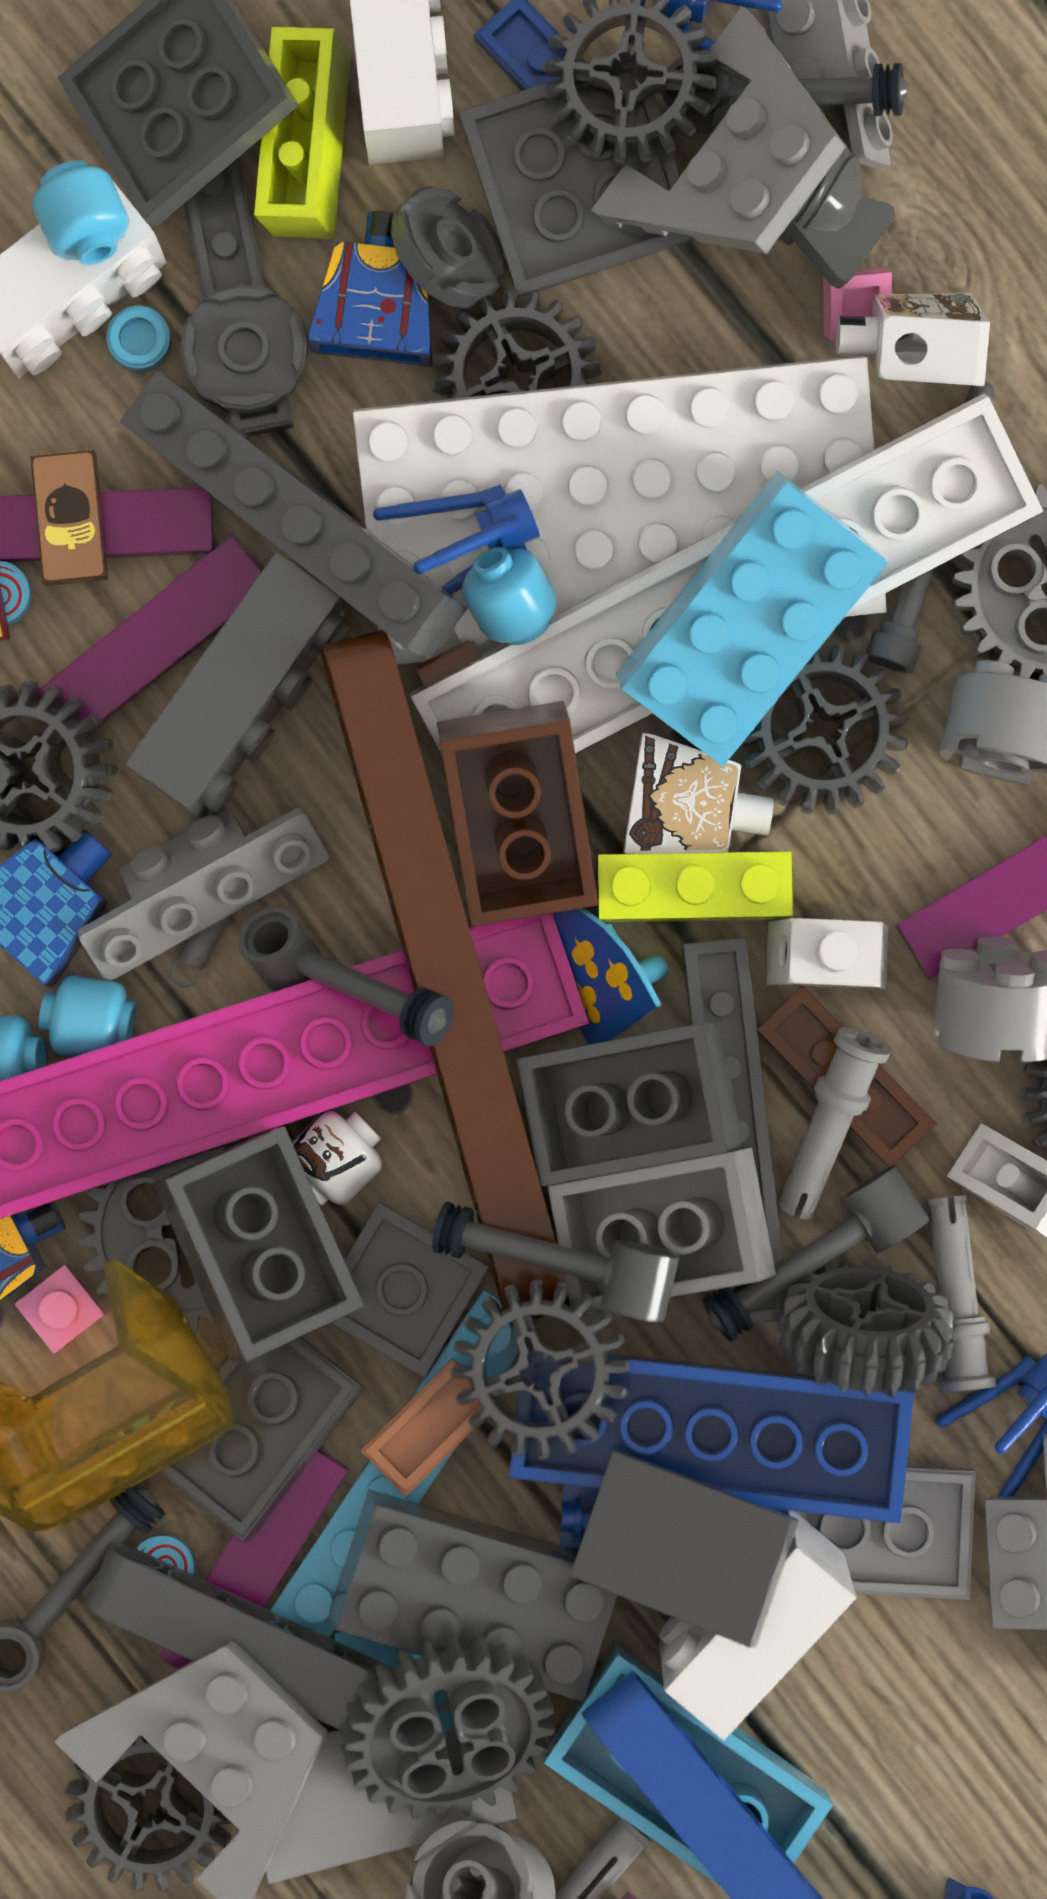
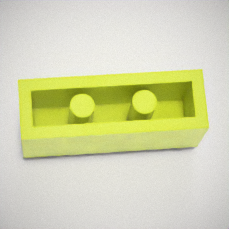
M271 27L269 58L299 106L261 138L254 216L273 237L335 239L351 52L334 28Z
M792 852L598 855L596 858L597 918L604 923L788 919L793 916Z

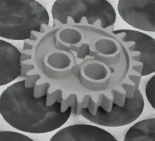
M1043 484L1037 485L1034 489L1043 512L981 543L979 549L972 548L958 555L957 558L970 566L971 571L958 572L952 577V584L968 589L967 595L955 600L952 605L953 610L971 611L973 616L960 629L961 634L968 635L980 632L984 638L974 652L975 656L979 657L994 650L999 655L996 660L997 662L1017 666L1016 676L1029 678L1032 673H1038L1039 676L1047 675V645L1034 643L1029 639L1025 631V620L1027 617L1036 614L1047 617V596L1042 591V587L1047 583V569L1029 544V538L1037 537L1040 540L1047 563V490ZM1009 557L1017 558L1024 562L1030 575L1029 583L1021 587H1011L1005 584L998 574V562Z

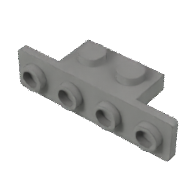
M780 0L782 3L780 11H768L774 46L785 58L797 79L872 77L874 64H880L869 42L866 24L871 20L869 0ZM872 103L817 105L818 107L821 106L823 113L844 106L852 154L857 156L860 164L875 169L890 166L891 161L888 147L892 145L893 133L890 121L884 111L882 116H874Z
M230 807L217 815H208L196 820L187 831L160 846H152L142 850L131 862L120 867L119 871L131 900L81 927L77 934L81 944L103 978L112 981L328 860L329 855L301 808H296L245 836Z
M1044 1434L1043 1444L1047 1493V1434ZM1047 1496L990 1497L985 1500L992 1627L993 1629L1047 1630Z

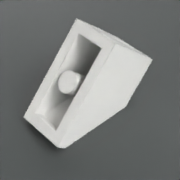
M981 1123L947 1177L1047 1241V1160Z

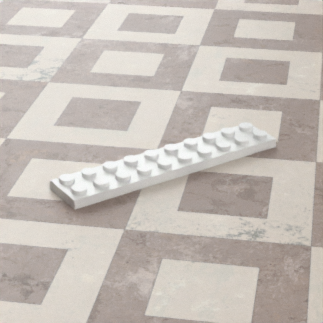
M984 393L801 488L874 546L889 562L850 611L1043 512L991 400ZM734 524L551 618L546 631L535 640L521 645L503 643L482 654L481 658L429 687L425 688L422 685L411 691V699L440 752L441 746L436 723L439 721L564 701L570 719L574 750L577 753L652 714L651 711L621 689L616 672Z

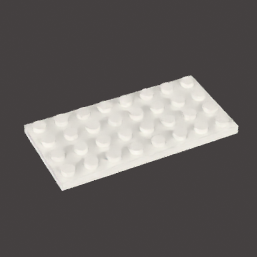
M865 355L353 409L366 529L414 566L416 561L480 532L475 514L486 510L485 506L381 521L373 517L375 509L402 503L481 492L498 484H501L505 495L521 489L540 533L539 538L525 543L526 549L539 560L556 593L557 606L552 618L736 523L777 470L799 488H803L874 451L868 361ZM487 544L423 573L441 587L471 566L481 553L488 550ZM462 588L452 594L455 599L468 608L463 599ZM885 594L848 612L845 617L887 612ZM468 608L430 659L468 640L469 642L474 641L480 655L503 643L490 640L480 630ZM387 634L397 665L428 661V659L404 648Z

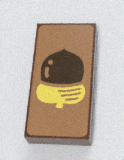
M89 450L30 456L42 583L45 586L109 580L96 452Z

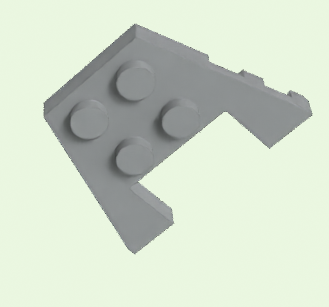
M741 6L709 50L714 51L715 63L719 67L748 84L747 87L729 108L727 114L696 156L692 158L687 168L670 190L664 189L625 164L591 209L608 226L621 228L622 224L641 227L644 231L651 234L666 236L668 232L693 236L698 242L767 254L846 148L815 101L794 75L785 58L771 42L764 28L748 9Z
M231 1640L162 1677L159 1681L141 1691L110 1705L104 1711L68 1728L54 1743L97 1783L133 1743L142 1736L239 1829V1833L196 1880L216 1899H255L258 1893L257 1889L267 1866L271 1863L280 1842L279 1838L292 1809L297 1803L327 1730L245 1651Z

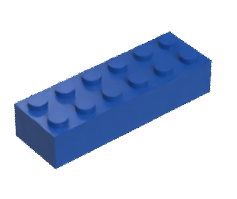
M530 1344L532 1348L530 1352L532 1362L522 1371L520 1379L526 1377L530 1383H533L537 1378L536 1386H546L549 1397L553 1401L549 1390L551 1385L549 1376L561 1363L573 1358L568 1356L555 1361L551 1355H548L544 1359L545 1352H535L533 1345ZM608 1353L609 1360L621 1358L629 1361V1370L627 1372L609 1373L608 1380L625 1386L627 1388L625 1397L621 1399L604 1395L601 1401L612 1407L617 1413L612 1423L603 1421L595 1414L589 1418L599 1433V1437L594 1442L584 1438L578 1428L571 1431L576 1443V1451L572 1454L566 1455L561 1448L559 1437L550 1438L551 1452L549 1458L539 1459L537 1439L528 1438L526 1449L522 1456L512 1455L509 1478L600 1488L612 1451H621L767 1508L901 1523L914 1392L909 1393L898 1389L894 1397H888L883 1392H871L866 1397L862 1391L848 1390L841 1393L839 1386L831 1383L823 1386L817 1385L814 1376ZM594 1360L579 1365V1367L570 1370L562 1377L561 1390L568 1416L576 1412L591 1394L595 1380ZM519 1390L516 1416L530 1422L549 1423L546 1412L542 1410L538 1399L530 1392Z

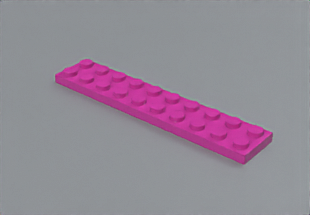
M552 913L469 928L503 1052L589 1024ZM402 950L349 967L409 995L414 992ZM309 980L0 1081V1219L437 1075L430 1048L403 1035L400 1030L399 1018L315 980Z

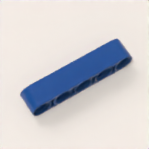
M633 1670L581 1713L604 1746L730 1899H823L637 1673Z

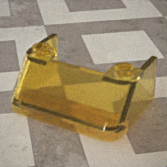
M114 1258L103 1264L118 1346L32 1397L15 1387L0 1383V1515L27 1530L49 1531L65 1526L121 1494L129 1487H133L225 1434L234 1422L229 1393L176 1301Z

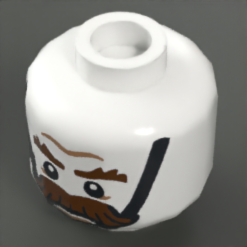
M332 1110L322 1112L292 1141L317 1201L321 1206L328 1200L338 1205L350 1202L382 1169L381 1157L373 1148L382 1138L356 1111L347 1119Z

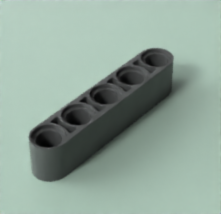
M111 1543L84 1604L87 1610L94 1615L191 1661L233 1640L308 1713L341 1730L340 1725L349 1721L345 1707L348 1702L361 1701L357 1687L358 1684L366 1682L378 1685L380 1682L375 1667L379 1664L387 1666L374 1658L152 1555L123 1544Z

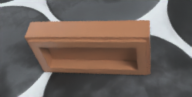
M454 1358L428 1381L360 1450L405 1497L475 1429L471 1427L468 1420L475 1412L482 1409V1406L478 1399L465 1405L457 1403L456 1395L465 1389L473 1388L472 1378L458 1380L451 1377V1369L460 1365Z

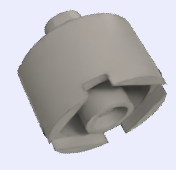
M979 660L976 662L974 673L960 675L955 680L940 756L948 762L951 756L956 753L962 756L960 768L996 780L1030 784L1032 773H1047V675L1039 676L1038 681L1014 676V668L1010 665L991 660Z
M999 936L978 938L976 949L943 950L939 963L934 1024L935 1036L939 1035L938 1044L950 1052L985 1061L1000 1062L1001 1050H1022L1021 1062H1035L1047 1059V951L1030 953L1015 950L1016 942L1014 940Z
M475 1821L453 1822L438 1829L424 1841L414 1858L417 1864L411 1883L407 1882L406 1899H480L482 1896V1899H556L554 1877L549 1863L532 1842L501 1827ZM484 1881L486 1883L485 1889L481 1885Z

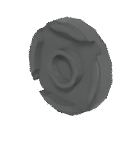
M431 186L415 190L400 204L392 215L391 236L399 259L409 275L429 295L446 305L465 309L479 305L483 298H489L496 292L500 286L498 285V279L504 274L505 260L498 237L487 219L475 208L468 213L463 207L456 204L462 198L452 191Z
M236 284L215 290L202 300L203 303L196 307L193 314H190L182 330L180 354L188 380L204 400L227 412L252 414L274 408L294 392L306 370L308 344L300 317L285 300L262 286Z

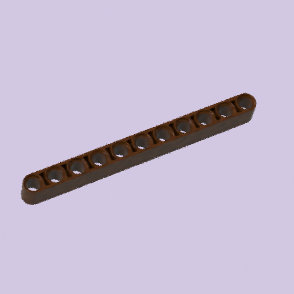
M378 630L321 646V656L413 990L425 987L450 998L453 1003L454 1015L448 1032L440 1042L429 1046L477 1221L479 1224L556 1244L389 638L383 630ZM486 1253L503 1311L510 1307L505 1297V1287L515 1284L517 1286L522 1302L531 1300L530 1284L533 1280H542L544 1300L553 1301L557 1285L560 1282L566 1283L563 1273ZM567 1296L564 1304L570 1306L569 1298ZM536 1314L531 1316L535 1320L549 1315ZM512 1321L508 1323L509 1327L514 1326Z

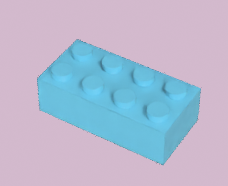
M777 470L618 669L616 676L620 687L723 767L889 562L874 546Z
M615 1643L592 1676L584 1702L579 1700L574 1702L556 1728L555 1733L548 1740L549 1752L548 1755L543 1756L544 1764L719 1885L604 1746L581 1714L633 1670L646 1683L794 1863L833 1806L827 1789L738 1727L723 1741L664 1691L661 1673L618 1643Z

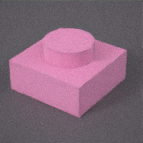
M885 267L858 269L852 279L842 288L833 287L823 277L824 336L831 341H835L838 316L872 317L874 296L892 294V272Z
M68 1263L64 1264L14 1304L53 1354L60 1351L107 1313Z

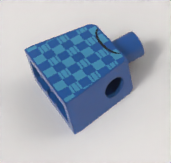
M85 829L83 830L82 838L72 842L60 856L48 850L40 840L34 839L0 865V946L39 982L48 987H53L59 981L82 945L77 934L78 930L98 919L108 903L88 881L113 854Z

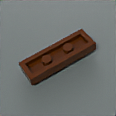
M800 986L757 1028V1032L814 1090L818 1077L827 1074L838 1047L833 1040L838 1028L843 1026L804 986ZM879 1064L868 1089V1093L871 1096L870 1104L861 1115L853 1117L849 1128L888 1168H891L937 1123Z

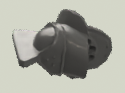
M741 93L717 106L710 134L713 133ZM844 143L846 146L844 151L778 238V240L787 245L795 242L828 283L835 288H842L852 279L895 218L894 207L890 204L863 197L860 162L857 156L853 155L848 149L846 143Z

